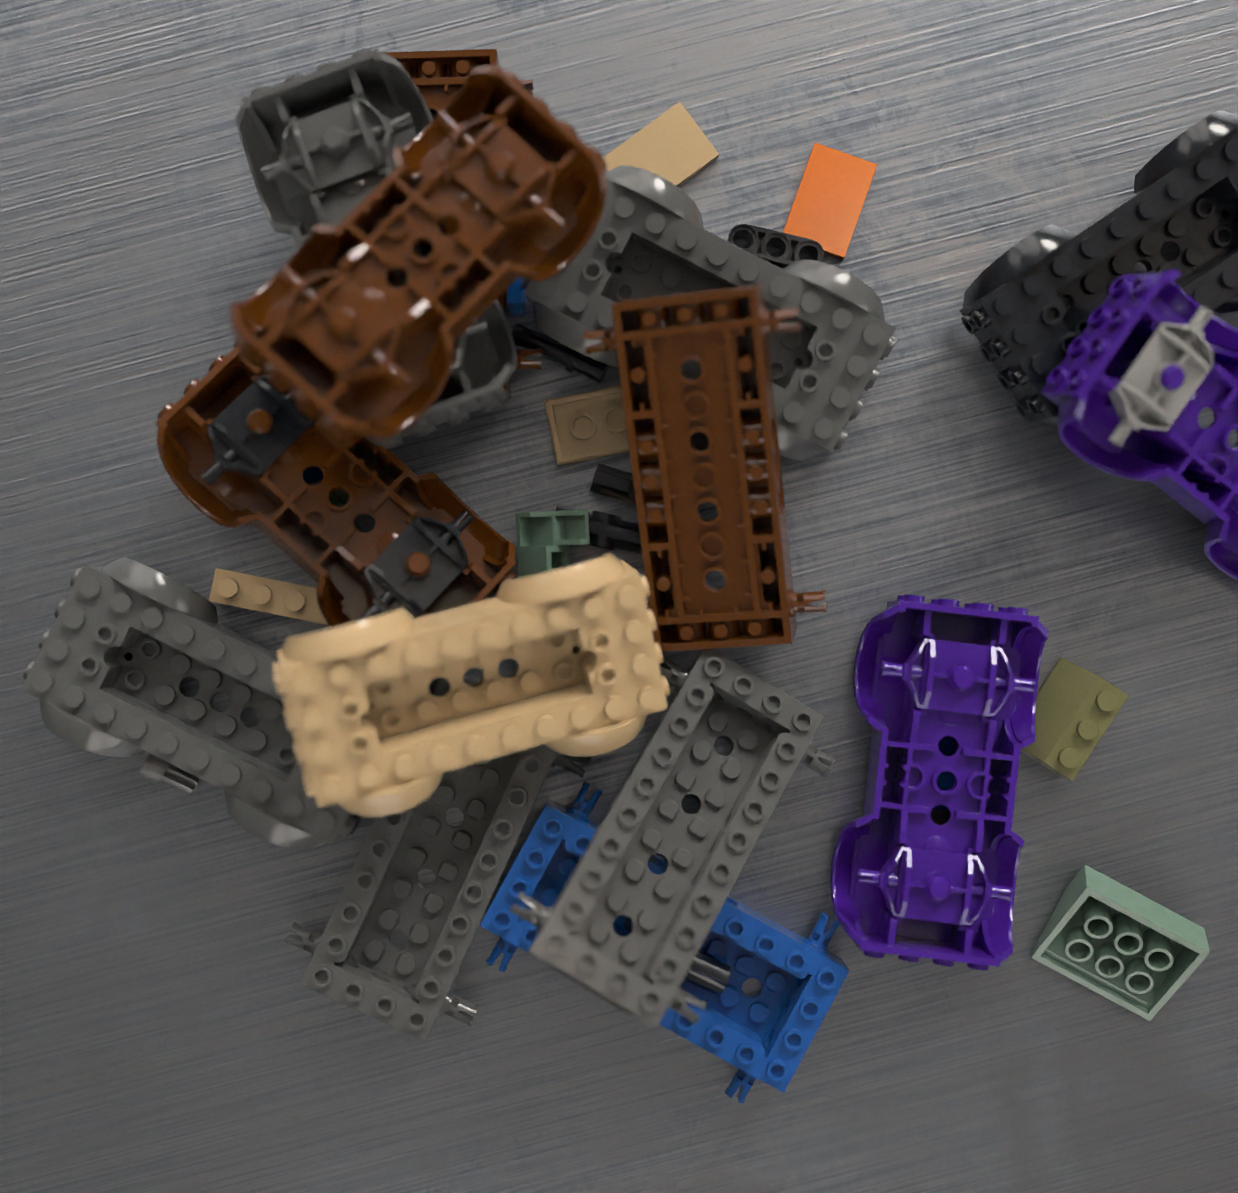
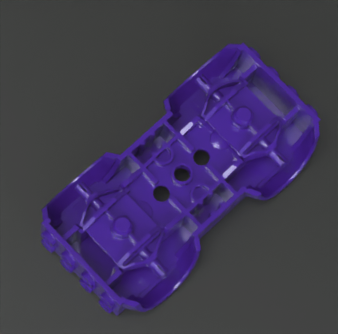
M897 595L896 601H888L886 610L874 616L867 623L856 650L853 672L854 697L861 716L873 726L863 816L843 827L833 851L830 873L833 910L841 927L859 950L863 951L865 956L884 958L885 953L896 954L898 959L907 962H919V957L933 959L932 962L941 966H954V962L967 963V967L971 969L987 971L989 966L1000 967L1001 962L1013 954L1012 923L1019 859L1021 850L1024 847V840L1011 830L1020 749L1034 743L1036 739L1035 712L1043 649L1048 639V630L1039 621V616L1028 615L1027 608L998 607L997 612L993 611V604L965 603L963 608L959 607V600L938 598V600L931 599V604L924 603L925 596ZM945 736L954 737L958 743L957 751L951 756H944L938 748L939 741ZM944 771L951 772L954 777L953 786L948 790H940L936 783L938 775ZM937 805H945L950 811V818L943 825H937L931 820V811Z

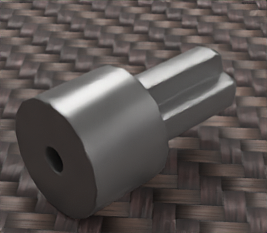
M149 754L138 775L158 786L161 781H164L187 793H192L199 782L198 777L152 754Z

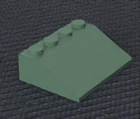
M1084 864L1066 887L1031 952V958L1151 1021L1208 956L1210 951L1205 928Z

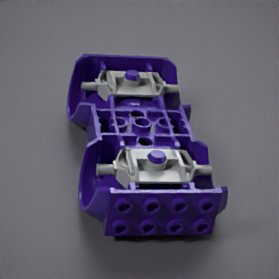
M1168 269L1159 273L1122 275L1110 286L1109 295L1103 304L1092 312L1088 319L1089 324L1081 336L1077 337L1069 345L1068 354L1060 366L1056 367L1049 374L1047 385L1041 393L1059 407L1057 415L1058 435L1063 444L1073 454L1086 463L1109 474L1137 481H1152L1206 525L1204 552L1207 558L1218 569L1238 580V440L1233 447H1230L1228 444V436L1232 430L1235 429L1237 431L1238 437V329L1213 315L1212 311L1201 306L1187 295L1173 280L1181 276L1177 270ZM1208 407L1213 411L1214 420L1209 427L1202 428L1198 423V415L1202 409Z

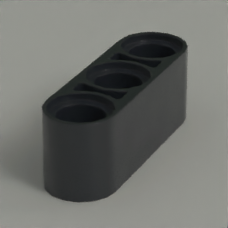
M739 224L733 227L727 239L732 244H734L733 241L737 238L746 239L750 247L744 250L781 269L795 261H800L799 255L802 253L810 254L814 261L822 262L824 258L823 248L817 241L749 224ZM771 245L777 246L781 249L783 255L772 257L767 253L766 248Z

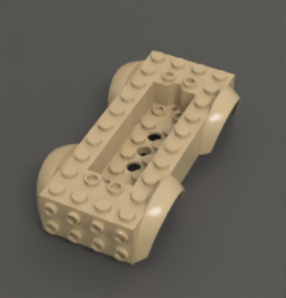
M611 553L602 554V557L569 567L502 581L497 597L415 619L402 607L355 623L304 635L288 636L282 650H278L279 662L273 664L274 679L279 696L287 695L282 697L283 710L288 729L296 728V730L292 731L293 746L298 764H301L307 796H315L318 808L336 803L352 814L380 817L400 813L426 800L438 788L444 772L542 744L559 754L574 757L605 754L623 747L641 731L648 714L668 709L666 696L670 695L667 679L664 675L661 676L659 664L663 663V655L659 644L654 643L652 631L656 630L657 627L652 610L647 609L645 598L650 596V591L645 576H641L635 568L630 567L623 560L619 561ZM511 658L518 663V670L512 677H503L498 672V666L504 659ZM470 668H479L483 672L481 680L475 684H468L464 681V674ZM437 677L447 679L450 685L448 692L441 696H434L429 691L430 682Z

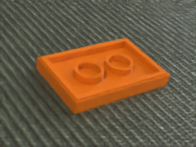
M815 142L783 233L817 241L822 246L825 255L843 261L878 164Z

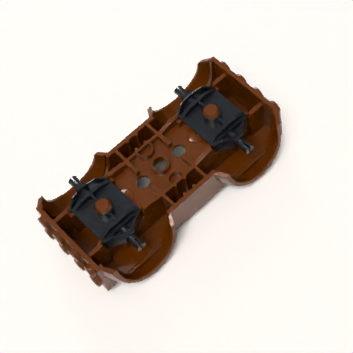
M234 344L235 348L226 357L221 355L212 362L209 367L210 372L201 380H193L185 388L184 396L175 404L169 403L158 414L156 425L158 427L157 447L159 456L167 474L180 492L200 512L219 525L237 528L254 524L318 583L316 590L317 602L321 613L331 628L366 620L402 607L415 619L491 599L490 596L493 593L497 596L502 581L513 579L516 576L512 572L517 564L514 560L515 546L478 516L435 473L417 476L391 451L383 449L382 445L377 447L364 436L352 447L343 440L339 444L336 443L322 429L324 425L316 415L312 418L307 417L295 405L296 399L288 390L282 393L275 388L266 378L268 374L259 364L256 368L250 365L238 352L240 348L236 344ZM309 467H317L323 472L324 477L320 484L311 486L304 482L303 472ZM336 490H341L347 493L349 501L345 506L336 507L329 502V495ZM360 514L371 515L375 520V527L367 533L358 531L354 525L356 517Z

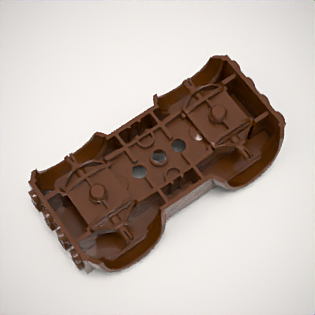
M495 64L493 67H476L470 73L463 87L443 111L406 146L401 149L397 146L393 150L397 168L336 227L317 224L299 250L261 289L242 303H239L237 300L231 306L233 321L230 325L236 336L233 341L240 348L238 351L240 355L254 368L260 364L268 374L266 378L282 393L288 390L296 399L295 405L307 417L312 418L316 415L324 425L322 427L324 432L338 444L343 440L352 447L362 436L388 438L410 427L428 410L444 388L454 360L453 343L518 277L541 282L551 279L562 272L584 249L601 219L607 193L605 174L607 163H605L603 155L595 147L587 146L583 143L569 123L566 121L560 122L550 113L548 105L540 97H533L529 94L514 73L511 71L505 72L498 64ZM445 217L455 218L460 224L459 232L454 236H445L440 233L438 223L441 219ZM425 242L433 247L434 252L430 257L422 259L413 254V247L418 243ZM394 268H400L408 275L407 284L401 288H393L386 282L387 273Z

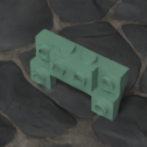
M588 510L515 513L519 578L571 566L570 545L590 544Z

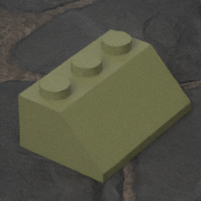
M1060 657L1037 691L1035 742L1021 748L1020 751L1059 777L1073 781L1129 696L1100 676Z

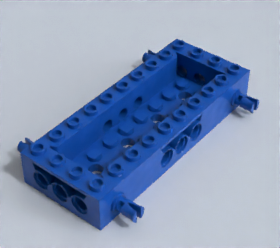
M583 782V786L571 808L548 798L482 919L480 926L500 937L486 960L492 966L499 955L504 953L499 971L505 972L517 947L526 951L537 933L535 931L536 926L509 912L513 904L529 910L528 907L516 898L520 891L547 908L550 905L552 906L598 827V824L592 822L588 817L603 791L597 788L586 801L585 798L590 783ZM654 855L648 860V868L653 874L660 875L665 871V861ZM728 896L700 947L702 954L731 966V974L722 994L718 996L689 982L681 983L679 988L706 1002L705 1009H699L686 1004L700 1017L694 1024L688 1018L668 1007L659 1025L737 1067L735 1075L724 1092L732 1098L739 1089L737 1095L739 1103L743 1104L745 1102V1098L756 1078L783 1093L785 1092L850 971L840 957L826 949L840 924L833 917L826 927L829 916L824 912H821L809 938H803ZM618 916L613 922L614 932L621 937H626L631 932L624 925L625 916ZM749 978H755L761 983L759 992L754 995H747L742 991L743 983Z

